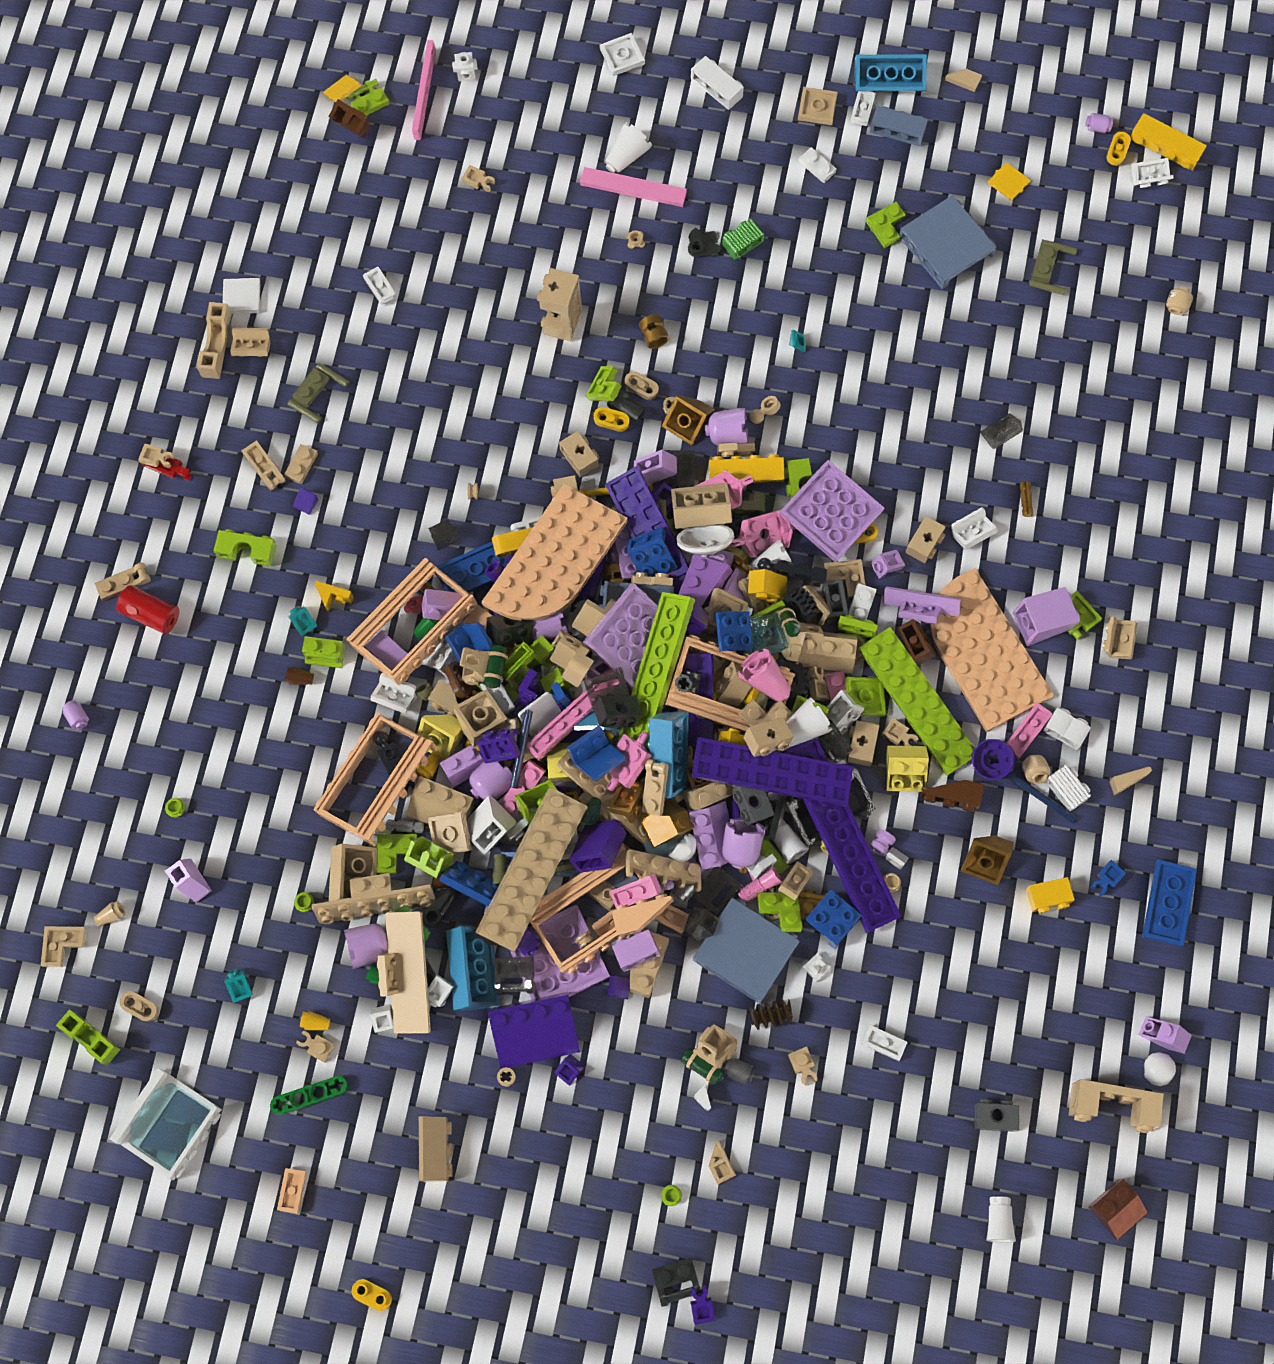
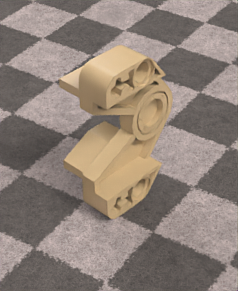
M611 598L605 609L587 599L572 627L588 636L616 601ZM561 629L551 645L555 646L556 649L550 660L565 669L561 678L578 688L594 662L587 657L591 650L584 643L570 634H566Z

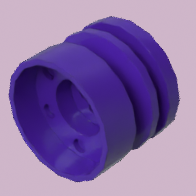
M987 739L980 742L972 754V765L975 771L981 777L988 780H999L1008 776L1016 764V755L1013 748L1007 742L1000 739ZM997 754V759L1000 761L999 763L992 764V759L990 757L995 756Z

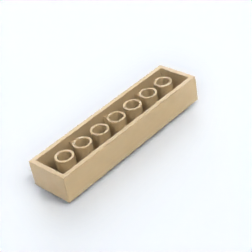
M548 788L475 933L515 952L588 806L553 788Z

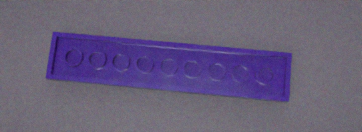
M817 737L781 752L828 762ZM803 798L855 910L862 915L859 919L865 932L869 933L902 917L849 805L841 806Z

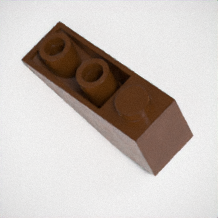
M962 780L924 789L920 797L930 803L938 801L947 807L953 808L958 806L962 807L964 811L974 812L980 808L985 784Z

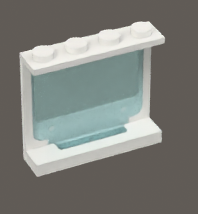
M158 1068L116 1128L110 1140L116 1144H121L165 1174L166 1178L175 1180L184 1172L185 1168L183 1166L187 1160L190 1161L195 1156L198 1144L207 1138L210 1126L216 1124L221 1116L219 1113L222 1109L164 1070Z

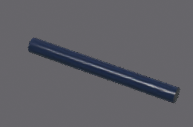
M525 710L518 743L520 755L515 758L510 788H518L533 711Z
M1013 772L1010 773L1008 776L1009 780L1071 823L1076 820L1077 816Z

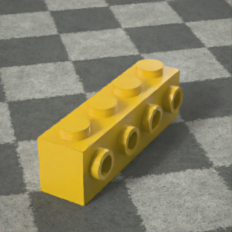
M1144 113L1130 136L1131 140L1135 143L1141 144L1152 152H1156L1192 171L1207 146Z
M778 454L768 455V458H761V455H751L749 459H742V456H731V459H724L722 456L712 457V460H709V479L726 470L738 480L751 475L753 483L784 482V457H779Z

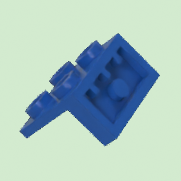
M663 527L628 541L627 553L638 572L648 573V577H655L657 573H667L677 569V564L665 544L666 531Z
M749 611L716 612L719 650L736 651V653L753 650Z
M479 622L461 624L444 636L459 663L463 648L465 647L473 650L490 651L491 647L495 646L488 638L485 627Z
M599 725L567 747L574 765L593 781L602 778L626 760L625 756L608 742L603 729Z
M830 890L808 915L806 921L829 940L828 944L835 949L862 915L835 892Z

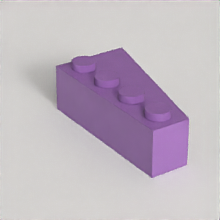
M694 554L678 595L696 599L695 602L703 609L708 607L713 589H722L727 578L732 575L731 566Z

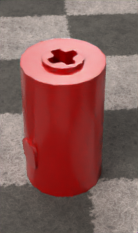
M128 585L121 592L116 605L118 613L164 635L171 632L174 628L180 612L179 607L133 585Z

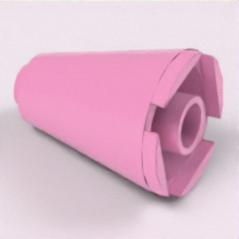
M763 649V652L760 653L755 651L745 659L741 665L743 667L742 672H738L739 678L775 701H784L790 696L791 688L769 650Z

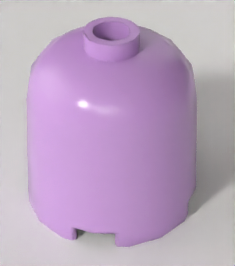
M745 408L718 411L710 416L709 425H705L706 436H710L713 444L716 446L724 443L748 444V428L744 429L745 420H747Z
M558 611L546 619L537 621L531 619L530 635L534 640L543 635L549 641L554 640L561 629L566 634H570V631L567 629L568 618L564 619L563 611Z
M501 761L486 764L483 762L471 773L469 781L472 789L470 791L477 799L481 797L485 800L491 795L497 800L510 790L512 772L507 766L504 767Z
M741 818L730 819V823L726 822L722 846L724 859L738 869L755 864L761 851L765 834L764 826L756 822V826L753 824L746 826Z
M369 924L344 930L353 969L376 963L379 955L388 953L387 933L382 925Z

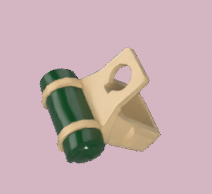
M783 606L779 608L777 618H779L782 624L781 627L784 630L783 635H780L779 650L787 660L797 662L805 635L823 637L824 633L820 626L799 622L791 607Z
M501 645L492 646L490 651L463 648L460 666L464 667L461 680L468 685H475L484 681V685L488 688L500 687L501 682H503L502 675L505 661L508 658L507 648Z
M713 1024L711 1027H707L703 1034H701L699 1044L694 1050L690 1048L682 1055L681 1063L716 1086L724 1077V1070L721 1069L723 1063L729 1060L737 1050V1039Z

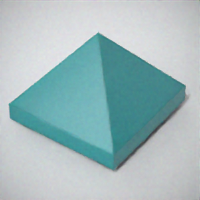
M794 329L791 330L789 345L802 352H806L805 335Z

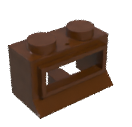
M337 99L328 116L334 122L362 138L365 137L371 126L368 123L367 115Z

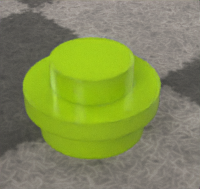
M172 798L166 803L165 811L171 817H179L185 811V804L179 798Z
M307 892L298 894L294 900V905L300 912L310 911L312 904H314L313 896Z
M668 1185L662 1190L661 1199L665 1205L676 1206L681 1201L682 1194L677 1186Z

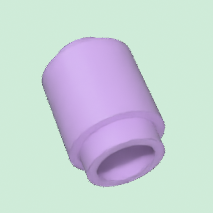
M1091 113L1090 116H1087L1085 126L1088 127V131L1110 132L1113 118H1110L1109 115Z
M72 700L63 705V714L72 729L80 730L87 726L89 718L80 703Z

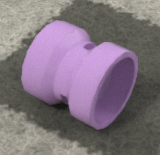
M879 829L876 833L877 838L871 841L869 847L877 854L885 857L889 852V846L893 845L896 839L887 831Z

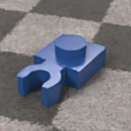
M1110 860L1097 874L1101 880L1095 881L1091 885V889L1096 887V885L1101 886L1102 891L1099 893V896H1102L1107 891V885L1111 889L1114 888L1126 872Z

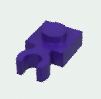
M702 1284L703 1291L701 1293H696L694 1286L691 1287L692 1296L696 1299L695 1301H690L694 1325L715 1321L711 1297L706 1298L708 1290L705 1284Z

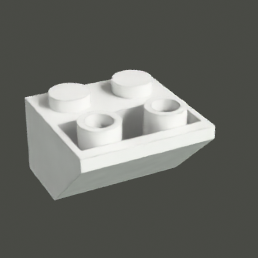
M491 795L467 819L471 842L484 855L492 850L506 836V833L517 824L515 819Z

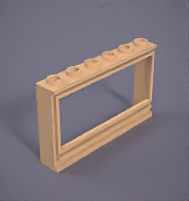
M424 558L347 638V641L357 652L399 686L408 680L410 674L422 665L423 660L428 655H431L442 641L446 640L444 636L455 627H458L467 614L473 612L477 602L472 594H469L429 562L428 559ZM435 574L459 593L462 598L391 671L367 651L364 646Z
M694 635L684 637L664 706L678 708V711H689L698 718H707L719 725L725 724L731 726L732 729L747 731L750 726L738 715L741 711L740 709L690 692L678 691L677 686H675V680L681 675L689 646L742 664L749 655L743 654L742 656L736 654V651H720L717 643L710 641L704 643L700 641L699 637ZM779 666L791 687L795 674L791 673L789 668Z
M377 713L371 719L366 731L359 737L354 749L349 752L347 760L338 769L333 781L328 784L323 796L317 801L314 811L324 819L375 847L377 843L372 837L378 829L381 832L385 830L386 825L382 821L387 813L391 815L396 813L397 809L393 804L398 797L404 799L407 796V791L404 787L409 780L412 782L417 781L418 775L415 773V770L419 764L426 766L429 761L425 756L429 749L437 751L438 747L431 740ZM387 725L413 739V741L355 828L328 813V811L373 744L375 734Z
M624 845L620 847L612 868L579 874L540 900L530 920V923L561 973L571 974L579 968V964L590 962L595 958L594 954L600 950L602 952L612 947V942L628 936H618L616 927H614L562 962L539 924L625 868L626 852L628 849ZM636 873L639 879H642V874Z

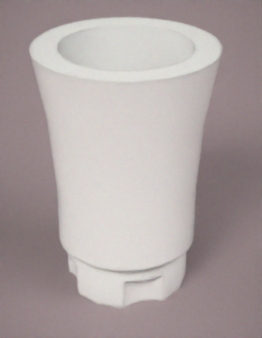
M780 819L776 837L773 841L780 850L786 864H790L802 857L809 850V847L799 839L783 819Z
M990 1197L986 1241L1000 1243L1016 1242L1010 1198Z

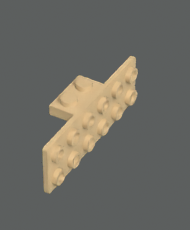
M567 751L556 765L584 790L578 797V800L588 806L587 809L594 813L599 821L605 822L615 818L642 844H645L649 839L637 817L634 823L631 824L627 816L611 813L608 810V806L620 782L613 792L608 790L606 786L612 779L609 772L597 781H593L574 765Z
M389 873L350 879L351 898L312 904V910L319 923L331 924L338 920L350 921L356 917L368 918L374 914H386L396 911L403 905H407L409 910L415 907L427 908L435 899V895L431 885L392 891L391 876Z
M388 912L385 914L388 953L379 955L377 961L380 996L391 995L394 1033H430L422 912Z

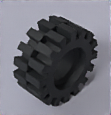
M797 587L787 593L782 601L785 606L791 607L799 622L806 623L817 615L818 607L815 606L816 601L812 600L814 598L809 596L810 593L808 591L805 592L804 588Z

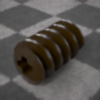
M789 999L787 1005L784 1000H780L779 1006L776 1001H773L772 1007L766 1002L763 1009L760 1004L756 1005V1010H754L752 1005H749L752 1026L755 1025L757 1030H760L761 1024L764 1025L765 1029H768L769 1022H771L773 1028L776 1027V1021H779L781 1026H784V1020H787L789 1025L792 1024L793 1016Z

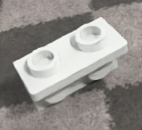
M841 690L827 706L829 711L825 716L830 722L829 727L833 729L829 733L842 736L864 710V707L856 704L844 690Z

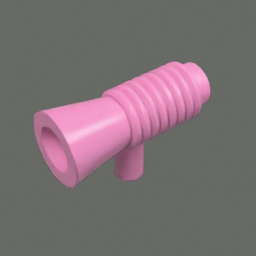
M773 866L757 879L749 872L752 882L741 888L738 895L742 901L751 902L755 897L757 898L759 892H766L767 889L783 883V880Z

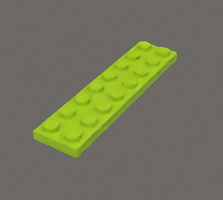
M662 592L631 696L637 697L642 717L635 727H621L617 742L620 741L623 734L629 735L636 741L642 731L650 735L648 730L649 720L656 714L662 713L696 599ZM650 736L647 738V740H646L645 743L643 744L646 750H649V749H648V742H649Z
M891 627L858 648L946 776L972 759L975 747Z

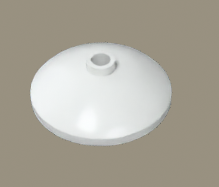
M720 524L707 525L705 527H689L678 534L677 545L686 552L707 556L728 547L734 540V532L731 528Z

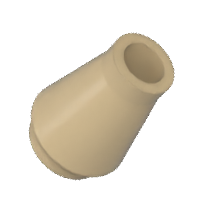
M119 901L111 902L94 916L95 923L100 927L122 919V916L125 915L124 907Z

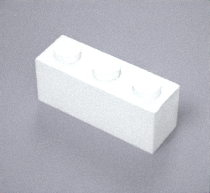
M705 56L691 68V80L728 110L743 97L744 87L741 82L733 79L726 70H722L717 66L714 60H710Z

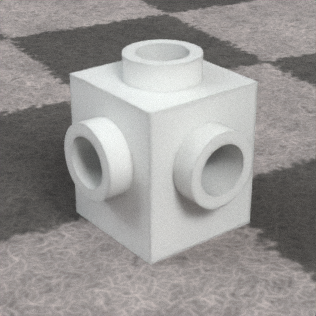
M472 52L454 54L455 62H452L453 72H457L458 81L476 79L474 70L478 69L477 61L472 58Z

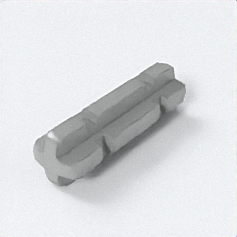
M388 819L386 821V830L423 833L424 822L416 821L414 823V821L405 820L395 822V820Z

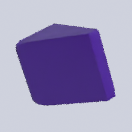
M301 487L293 507L309 515L318 502L317 495Z
M610 975L608 997L628 1000L630 979Z
M569 1054L554 1073L570 1086L585 1066Z

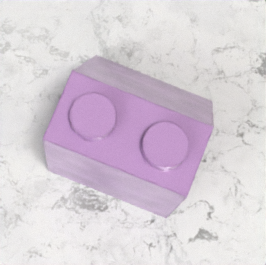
M1066 587L1024 598L1013 611L1026 646L1070 630L1080 622L1079 613L1074 608L1072 596Z

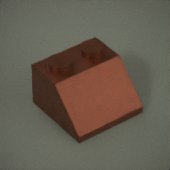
M1124 1178L1118 1179L1088 1206L1116 1240L1148 1213L1138 1194Z

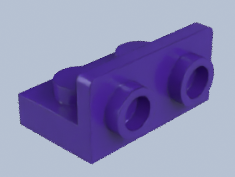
M532 669L528 671L518 688L519 698L526 706L538 698L536 692L539 688L537 672Z
M507 727L498 732L488 731L482 735L483 737L477 742L485 764L517 758L520 755L514 736L518 733L517 728L509 729Z

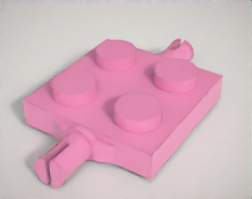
M642 731L637 741L633 740L629 735L623 734L615 748L625 756L626 760L609 772L612 779L606 786L608 790L613 792L619 782L625 787L631 788L645 767L647 760L651 758L652 755L646 751L643 745L650 736L645 731Z

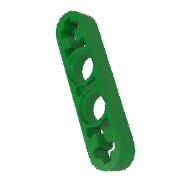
M335 1076L274 1097L271 1100L270 1109L277 1115H284L346 1093L348 1082L341 1076ZM337 1080L344 1083L340 1091L336 1088L331 1089L332 1094L329 1095L327 1083H329L330 1087L335 1086ZM323 1087L325 1091L323 1097L316 1098L314 1096L315 1088ZM298 1093H303L305 1096V1101L301 1105H297L294 1102V1097ZM290 1096L292 1108H290L289 1104L282 1106V1111L275 1108L279 1100L282 1103L288 1102L287 1097Z

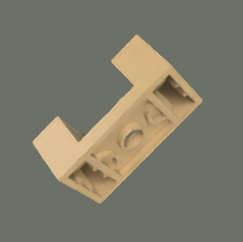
M550 268L549 273L545 274L543 279V290L539 291L537 297L540 309L547 311L546 317L543 316L541 327H543L544 335L571 342L582 312L579 275Z
M1080 1079L1072 1083L1068 1116L1074 1117V1120L1079 1122L1091 1121L1092 1118L1098 1116L1099 1100L1110 1101V1099H1118L1120 1104L1130 1105L1132 1103L1130 1127L1136 1128L1137 1132L1149 1133L1161 1126L1164 1094Z

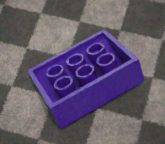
M568 992L488 1009L492 1035L501 1069L580 1052Z

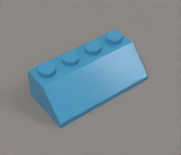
M927 54L856 55L854 65L856 91H926Z
M689 711L658 713L651 717L648 723V730L650 731L648 749L652 755L650 759L655 760L656 763L664 762L669 765L665 792L666 798H672L688 787V777L685 770L688 769Z
M459 926L446 931L451 984L454 986L452 990L454 1011H469L500 1006L494 945H488L473 931L476 926Z

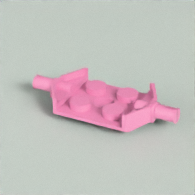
M724 470L723 473L696 486L727 483L732 510L742 505V490L744 486L753 483V479L750 475L738 480Z
M774 511L743 520L740 535L732 541L733 544H730L731 548L742 546L749 557H757V555H761L779 539L784 548H789L793 530L796 528L779 514L780 511ZM762 529H764L765 531V537L763 539L760 537V531Z

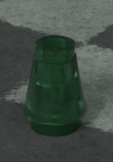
M592 797L586 804L588 807L581 819L585 825H594L599 820L601 800L597 797Z

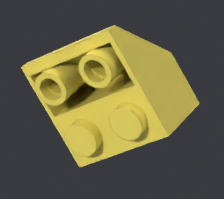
M887 746V791L922 792V790L926 789L929 761L926 746Z

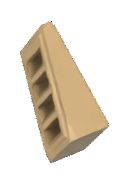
M1151 767L1114 776L1109 782L1113 794L1118 795L1146 777L1152 771Z

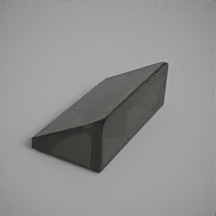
M1009 413L980 431L988 444L993 449H996L1021 433L1023 428L1021 421Z

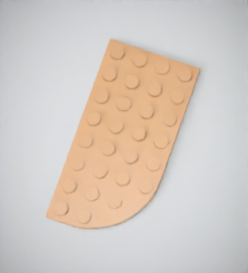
M563 484L482 600V605L506 618L519 621L521 619L542 620L549 618L550 615L558 611H563L579 595L627 524L628 518Z
M976 568L950 581L938 595L960 598V615L954 616L940 613L937 623H930V633L936 650L984 730L988 732L1032 709L1036 703L1041 704L1053 698V693Z

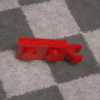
M175 458L166 459V462L171 464V468L164 467L162 463H159L158 467L140 463L142 466L172 479L178 475L189 481L192 476L189 473L190 470L181 467L183 463Z

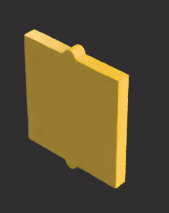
M345 75L323 91V94L334 102L337 99L342 101L361 87V84L355 78Z
M1006 162L999 170H996L988 184L1012 201L1019 193L1023 192V189L1031 180Z

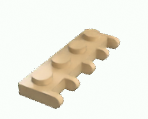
M631 849L626 852L627 877H632L633 872L642 874V878L656 874V877L660 878L661 884L665 885L667 880L678 882L679 888H684L686 883L694 885V891L696 892L701 890L700 865L680 862L672 858Z

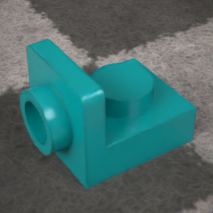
M298 605L289 611L291 614L288 618L301 636L317 627V624L304 606L300 608Z
M234 969L227 973L228 975L225 976L224 982L233 1003L253 995L244 969Z

